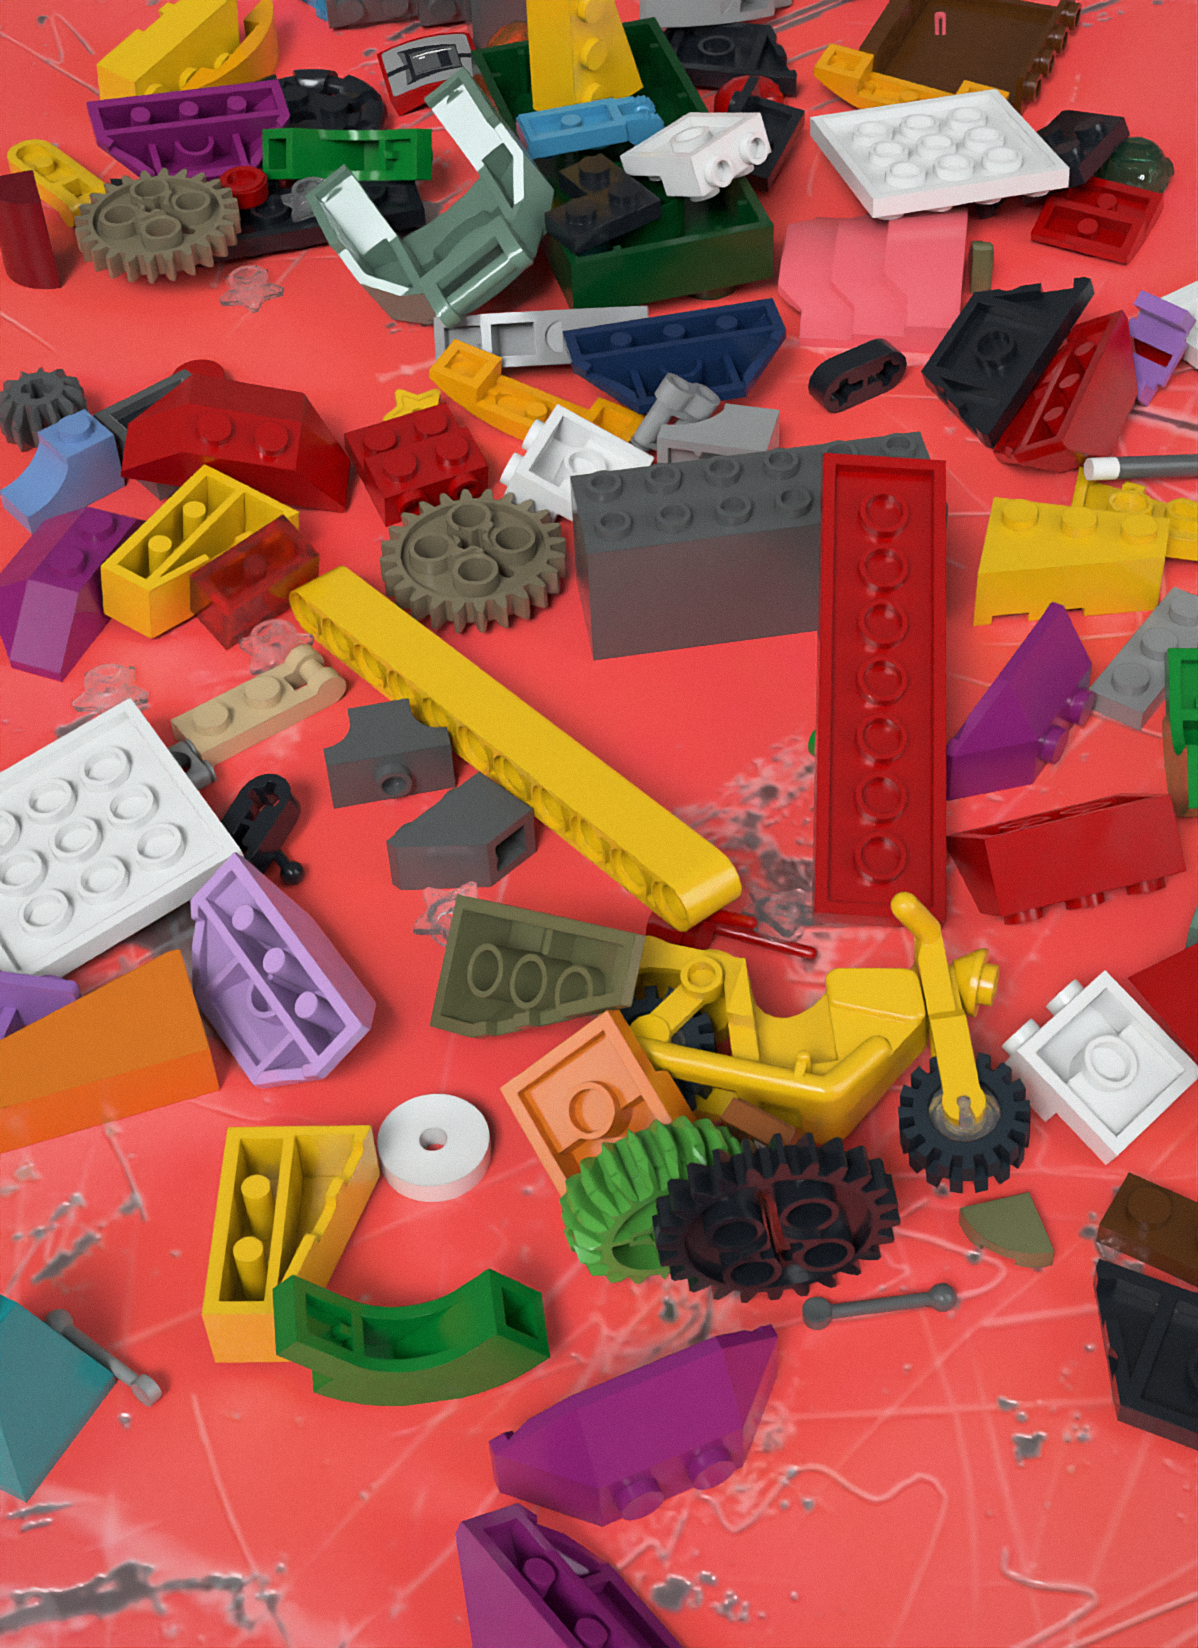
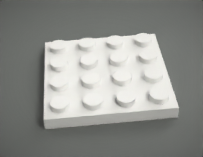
M997 89L810 117V136L872 218L895 220L901 218L904 213L923 210L945 212L954 205L973 202L985 205L999 202L1001 198L1017 195L1039 197L1049 193V190L1068 187L1070 168Z
M131 698L126 699L0 772L1 971L34 976L55 975L63 977L191 900L234 852L244 857L239 846Z

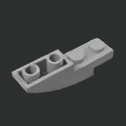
M640 0L639 20L655 17L661 28L734 23L774 16L776 8L789 6L792 4V0Z
M649 306L461 316L462 320L450 330L438 317H433L435 357L437 361L452 341L457 339L502 357V368L571 364L563 342L562 331L649 318Z

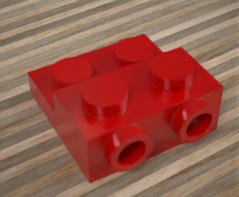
M446 402L344 433L345 449L385 527L402 522L401 514L404 512L419 516V502L421 501L427 502L434 507L440 505V494L442 493L456 501L460 500L463 489H468L472 498L481 497L483 492L488 489L489 466L468 427H459Z

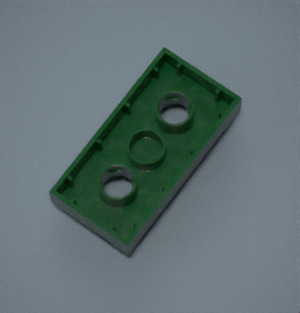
M651 17L622 23L643 85L642 89L631 96L634 98L638 95H645L646 98L649 97L655 105L656 112L654 114L658 113L664 122V127H667L689 112L709 113L656 18ZM529 40L471 50L473 79L518 137L516 117L520 114L536 112L533 109ZM627 140V142L611 144L601 150L585 149L563 153L552 159H533L554 189L551 210L572 200L560 189V170L577 164L586 157L602 153L624 171L620 156L635 147V145ZM630 175L661 199V218L577 255H574L548 232L540 241V245L570 309L641 306V304L685 295L698 300H717L732 294L739 284L773 278L774 225L746 176L732 179L731 183L726 187H719L720 192L717 195L703 201L694 202L686 196H667L662 180L651 181L648 176Z

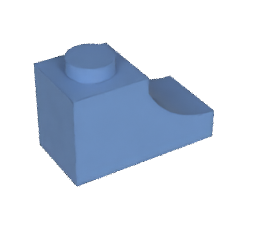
M85 409L62 418L59 422L37 432L39 445L32 461L16 480L0 490V497L3 508L33 534L44 520L84 508L123 488L125 481L123 477H120L121 464L114 434Z

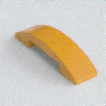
M261 0L244 18L246 39L218 70L200 67L180 91L250 83L273 75L279 58V41L272 0Z
M833 43L828 45L814 66L813 75L824 86L859 109L996 89L964 80L957 93L952 94L872 71L873 54ZM997 89L1008 101L1010 92Z
M457 339L452 341L429 369V378L456 403L489 425L524 441L534 421L539 419L545 423L557 404L631 445V437L646 416L601 397H598L588 410L501 374L502 357Z

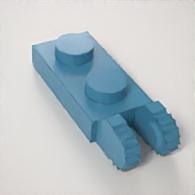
M638 95L636 98L629 96L614 99L612 97L520 114L516 117L517 135L532 159H552L563 153L585 149L601 150L611 144L627 142V140L636 146L665 127L658 113L654 114L656 110L652 100L649 97L646 98L645 95Z

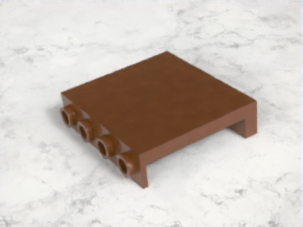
M890 0L861 44L859 51L874 55L873 72L948 93L956 94L964 80L1010 92L1008 102L1023 116L1029 103L1037 102L1043 78L1049 79L1051 77L1056 55H1063L1069 31L1075 32L1077 30L1082 4L1075 2V0H1060L1057 7L1022 0ZM936 12L946 13L945 35H942V19H939V35L935 34L934 14Z

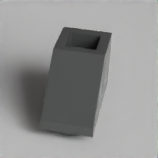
M481 772L476 773L459 787L449 790L438 803L415 820L402 825L386 841L392 884L400 890L492 887L536 852L533 808Z

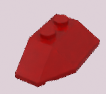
M1123 309L1076 324L1066 337L1068 343L1056 352L1000 437L993 451L998 461L1062 473L1084 467V462L1087 458L1110 457L1138 394L1128 318Z
M192 374L128 423L120 477L181 487L205 464L282 504L344 513L350 459L303 392Z

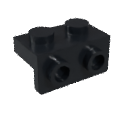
M750 76L742 91H735L732 95L727 113H761L772 152L768 154L763 163L754 165V170L745 176L752 188L768 193L805 125V110L761 98L760 78Z

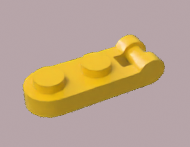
M39 139L25 140L15 144L7 152L11 174L33 170L40 198L57 210L63 221L71 228L76 226L75 216L81 215L79 206L81 204H91L89 196L91 193L106 194L104 189L105 183L50 142Z

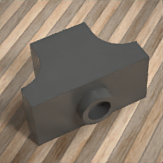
M408 698L348 708L350 723L348 734L339 743L323 748L334 809L456 787L451 743L447 727H430L417 721L412 715Z

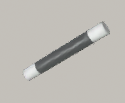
M1198 454L1087 458L1084 462V476L1088 481L1198 476Z

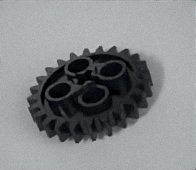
M777 1133L771 1138L768 1147L759 1149L751 1140L744 1139L741 1142V1153L734 1156L720 1149L712 1150L714 1161L712 1166L708 1167L690 1162L686 1165L689 1180L670 1179L667 1182L669 1196L656 1198L657 1215L652 1216L656 1250H658L661 1267L669 1266L673 1281L688 1279L689 1291L693 1293L711 1286L713 1299L716 1300L727 1296L733 1290L739 1291L741 1303H748L757 1292H767L770 1300L780 1299L783 1290L793 1289L801 1297L808 1296L809 1284L819 1282L829 1288L836 1287L834 1275L838 1272L858 1276L862 1273L859 1259L879 1260L882 1257L879 1245L893 1243L895 1238L892 1227L900 1225L897 1208L899 1205L892 1175L885 1173L882 1159L868 1160L866 1147L862 1145L844 1152L842 1138L835 1137L821 1147L815 1146L813 1133L804 1134L795 1145H785L781 1133ZM763 1189L769 1190L773 1196L785 1241L790 1244V1250H784L780 1247L775 1234L769 1205L761 1194Z

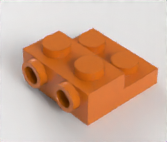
M606 1010L499 1088L561 1197L567 1192L565 1180L571 1175L581 1172L580 1161L582 1159L597 1157L602 1152L601 1143H615L626 1137L628 1129L633 1132L647 1129L655 1119L662 1125H669L677 1117L683 1115L691 1123L697 1121L668 1070L655 1071L620 1010Z

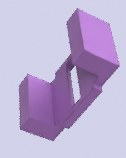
M1141 290L1133 304L1140 313L1137 319L1131 317L1128 323L1130 336L1173 355L1167 367H1163L1133 353L1138 388L1135 402L1148 407L1158 387H1165L1189 344L1185 340L1197 320L1188 310Z

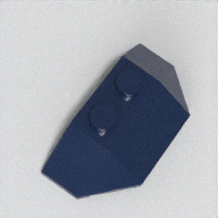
M773 298L562 331L563 342L573 372L638 414L649 412L657 400L655 391L668 373L678 375L689 383H699L706 386L719 397L720 401L747 397L786 339V328Z

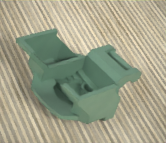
M464 66L424 98L426 104L431 108L480 175V178L467 193L448 210L402 239L345 164L305 195L330 247L339 255L359 284L393 320L431 325L433 324V317H438L449 330L462 320L461 316H465L478 309L499 294L534 263L533 259L536 257L539 243L547 233L545 230L544 213L551 210L554 189L540 171L525 146Z

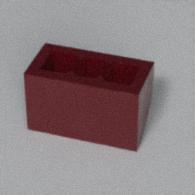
M33 170L0 176V252L6 274L12 281L24 287L33 289L61 288Z

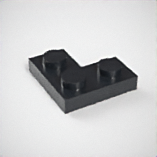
M600 153L596 156L586 157L579 163L559 171L560 189L572 200L544 213L546 232L574 255H577L661 218V199Z

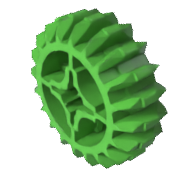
M683 1115L677 1117L669 1125H662L655 1119L647 1129L638 1132L628 1129L627 1135L623 1139L615 1143H601L602 1152L597 1157L582 1159L580 1161L581 1172L573 1174L565 1180L567 1192L559 1199L562 1209L561 1219L565 1226L563 1232L571 1251L576 1252L580 1263L586 1264L592 1276L605 1275L610 1283L621 1282L629 1277L635 1284H640L646 1278L653 1275H659L666 1279L670 1273L669 1266L661 1267L652 1223V1216L657 1215L656 1198L669 1196L667 1182L670 1179L689 1180L686 1165L690 1162L708 1167L714 1164L712 1150L720 1149L731 1156L741 1153L738 1139L731 1135L727 1126H714L709 1118L698 1119L691 1123Z

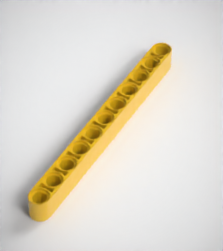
M340 565L290 591L289 602L292 612L302 629L310 637L390 701L408 698L412 715L420 723L430 727H447L451 750L477 771L533 808V815L673 928L686 932L740 897L742 886L737 871L728 857L718 848L350 569Z

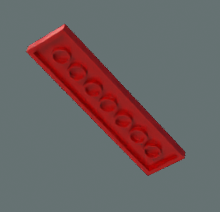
M824 453L821 462L811 922L905 927L894 916L890 907L893 897L900 892L906 891L918 898L939 921L942 930L946 923V460Z

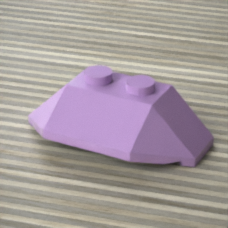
M234 852L191 898V919L196 921L192 943V985L195 1000L254 1086L264 1089L324 1079L369 1032L376 1002L315 920L249 861Z

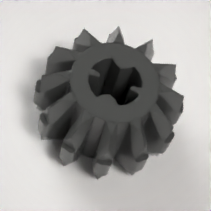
M40 367L37 372L31 374L20 371L18 380L4 381L3 391L0 392L1 433L5 435L7 443L17 444L21 452L38 448L39 437L37 432L83 409L89 412L84 390L80 386L78 378L66 376L63 369H56L49 373L43 367Z

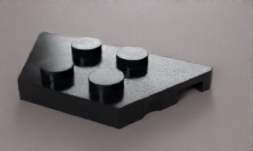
M734 22L705 26L670 27L664 31L666 38L694 87L721 88L722 85L734 77L751 75L771 79L780 86L782 94L796 95L797 73L795 70L789 71L787 67V54L783 47L777 43V36L771 25Z
M1063 110L1046 127L1038 130L1037 134L1070 168L1069 183L1067 188L1049 190V193L1039 197L1020 195L1023 204L1026 205L1050 194L1085 184L1130 136L1125 118ZM1010 197L1001 198L999 202L985 205L973 202L979 219L995 216V210Z
M1086 277L1074 278L1073 288L1047 292L1043 291L1041 283L1023 285L1008 291L994 289L974 292L921 370L926 386L986 447L992 449L995 447L1092 299L1095 292L1091 279Z
M1099 1259L1095 1269L1093 1287L1117 1421L1198 1451V1294Z

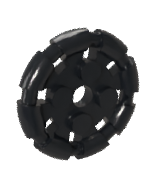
M299 69L292 71L293 76L278 79L290 113V122L286 128L386 130L388 120L386 105L382 102L380 94L360 78L352 75L340 78L337 72L332 70ZM273 74L254 82L276 80L277 76Z

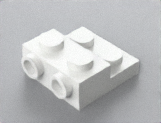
M689 112L625 152L620 158L624 171L627 174L648 176L651 181L662 180L667 196H686L691 201L697 202L717 195L720 192L719 187H726L731 183L732 179L752 172L754 165L763 163L772 151L761 113Z
M557 404L545 423L539 419L534 421L521 446L522 449L527 451L524 457L516 452L512 455L499 482L507 486L504 495L509 492L514 493L515 505L532 499L534 500L535 512L546 509L550 511L551 523H554L558 515L573 522L570 476L590 474L601 470L613 471L651 466L655 457Z
M1104 970L1086 988L1074 979L1045 1006L1054 1016L1041 1028L1031 1018L1001 1047L1010 1056L1004 1063L1012 1069V1082L1019 1078L1021 1079L1026 1088V1100H1030V1107L1045 1122L1057 1113L1097 1157L1107 1165L1198 1079V1066Z

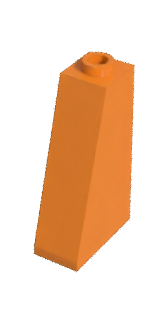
M180 948L168 951L0 1040V1154L220 1090L210 1047Z

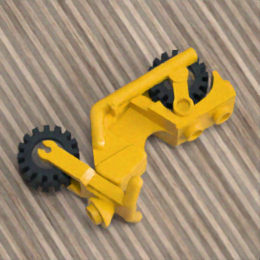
M905 891L896 894L891 900L890 907L894 916L913 935L914 964L910 969L834 968L828 972L825 978L826 993L811 1008L789 1018L773 1017L764 1013L756 1005L744 957H734L729 953L716 949L700 950L670 944L657 937L646 936L631 1007L618 1010L622 1013L655 1071L668 1070L695 1117L709 1118L712 1121L721 1122L720 1117L734 1097L739 1099L740 1097L796 1127L799 1139L806 1133H813L815 1144L824 1145L835 1137H840L843 1141L889 1090L899 1076L924 1051L927 1046L928 1035L931 1054L929 1059L930 1072L926 1073L918 1066L910 1074L911 1087L903 1085L900 1093V1107H898L900 1144L903 1154L908 1153L910 1167L916 1174L925 1169L926 1182L937 1188L942 1178L950 1180V1192L963 1194V1181H973L975 1193L988 1190L989 1177L994 1176L1000 1185L1010 1178V1165L1019 1169L1024 1161L1025 1148L1029 1147L1031 1115L1030 1100H1026V1088L1020 1078L1012 1082V1069L1005 1063L1001 1062L995 1071L992 1070L990 1055L978 1052L975 1064L966 1014L970 1017H976L980 1004L992 1007L999 981L1000 965L989 963V949L980 948L952 960V964L948 965L941 925L912 893ZM730 1035L732 1056L719 1054L716 1045L725 1041Z

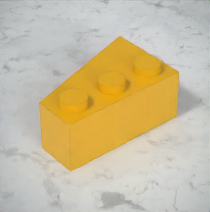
M179 0L175 4L167 2L158 10L161 17L145 31L137 28L96 64L100 100L180 91L200 67L218 70L240 45L237 0Z
M526 0L534 110L542 111L612 97L614 99L629 97L643 88L614 0Z
M204 464L100 566L104 614L151 639L299 560V512Z
M994 497L978 571L973 626L991 625L992 616L1027 613L1028 621H1038L1051 602L1063 605L1065 609L1082 608L1083 617L1154 610L1158 606L1171 518L1154 517L1142 513L1130 514L1097 510L1084 506L1032 502L1026 499Z
M371 1125L227 1127L202 1308V1318L215 1363L290 1362L276 1355L272 1289L292 1275L326 1288L380 1177Z

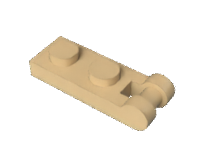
M302 644L291 650L284 663L171 719L173 734L178 742L188 738L197 751L198 759L201 762L206 759L213 767L333 705L344 695L346 682L335 669L324 667L323 657L311 645Z

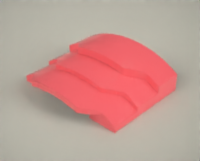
M953 206L945 212L923 210L904 213L901 218L895 220L872 218L869 213H866V215L852 218L816 217L815 219L788 224L782 252L778 294L788 304L801 312L799 346L852 349L868 341L882 338L886 339L900 352L934 353L960 314L968 207Z

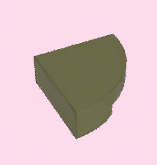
M970 242L968 253L970 293L991 290L994 247L991 242Z
M1029 1192L960 1208L958 1223L967 1238L978 1248L983 1249L985 1246L999 1255L1014 1259V1265L1021 1267L1038 1268L1052 1266L1055 1251Z

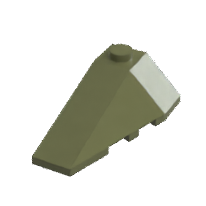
M457 894L429 1026L470 1038L485 1039L600 1014L606 1010L631 1007L646 935Z

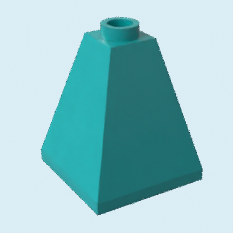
M1 1294L0 1490L27 1503L117 1381L111 1371L19 1303Z

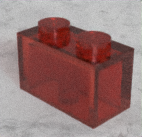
M282 514L189 575L190 611L227 651L291 608L289 602L290 591L319 577L320 554Z

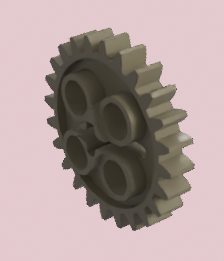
M162 168L158 176L153 177L146 170L141 171L140 179L137 180L124 175L122 176L123 185L116 186L106 183L104 184L106 194L91 193L89 195L91 204H81L79 206L81 215L74 218L79 251L83 253L84 261L86 263L93 262L96 272L108 268L109 276L112 279L125 272L127 273L128 282L131 283L141 275H147L149 283H154L158 276L166 274L168 279L175 281L177 272L182 270L192 276L196 275L195 265L201 264L213 267V256L227 257V246L237 245L236 234L242 231L237 198H233L231 188H222L220 179L207 182L206 175L203 172L188 178L187 169H182L175 176H169L167 168Z
M463 489L460 500L453 501L445 493L440 494V505L436 507L421 501L419 502L420 515L407 512L402 513L403 526H390L388 528L390 540L381 542L382 557H379L382 581L385 582L387 597L395 596L396 605L402 610L410 608L411 616L417 621L431 615L432 629L436 630L447 620L453 621L455 633H461L467 623L475 622L478 631L484 633L488 621L496 620L503 628H508V615L514 613L527 620L530 618L529 604L546 608L548 606L547 593L558 594L560 592V579L566 578L567 575L566 539L561 537L560 523L550 522V511L547 509L535 512L534 500L532 499L515 505L514 493L511 492L504 495L500 500L493 499L491 489H486L480 498H472L469 490Z

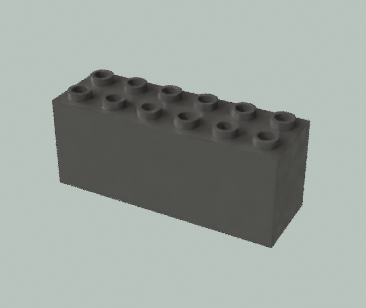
M920 431L892 433L886 436L848 441L836 440L824 444L793 448H774L769 451L730 456L718 455L707 459L676 463H657L652 466L613 471L601 470L590 474L570 476L576 583L593 661L817 631L820 484L823 454L838 453L930 459ZM946 502V530H947L948 505H947V502Z

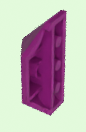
M278 79L86 102V109L97 146L138 177H140L143 170H146L153 177L158 176L162 168H167L169 176H175L182 169H187L188 178L203 172L206 175L207 182L219 179L225 171L233 167L253 166L260 169L263 164L262 129L286 128L290 122V113Z
M84 507L42 522L0 573V636L13 669L60 682L64 681L112 619L104 614L100 566L147 520L92 507Z
M1055 602L1050 603L1031 632L969 714L954 738L952 737L946 745V800L950 801L1033 784L1047 763L1055 765L1060 760L1068 741L1069 731L1073 725L1082 726L1088 719L1095 700V692L1088 690L1092 663L1063 605Z
M772 1324L760 1326L753 1331L742 1330L714 1336L569 1396L529 1418L515 1433L512 1430L493 1438L488 1443L493 1478L499 1492L603 1527L622 1518L629 1521L643 1518L659 1508L664 1500L689 1489L706 1490L723 1483L736 1469L743 1467L777 1379L778 1335Z
M513 1504L461 1521L457 1528L455 1536L473 1648H683L608 1562L566 1534L537 1524V1515L521 1504Z

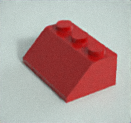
M1120 793L946 835L947 849L981 914L1003 917L1005 925L1021 924L1043 918V906L1065 902L1066 910L1102 904L1105 902L1103 892L1126 887L1127 895L1160 890L1166 887L1165 876L1187 871L1170 794Z

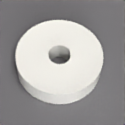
M428 1094L412 1098L397 1106L386 1117L378 1133L377 1149L381 1170L386 1181L398 1193L416 1201L442 1202L467 1193L483 1179L491 1162L490 1134L484 1116L474 1105L456 1096ZM433 1144H440L444 1146L436 1151H429L425 1149Z

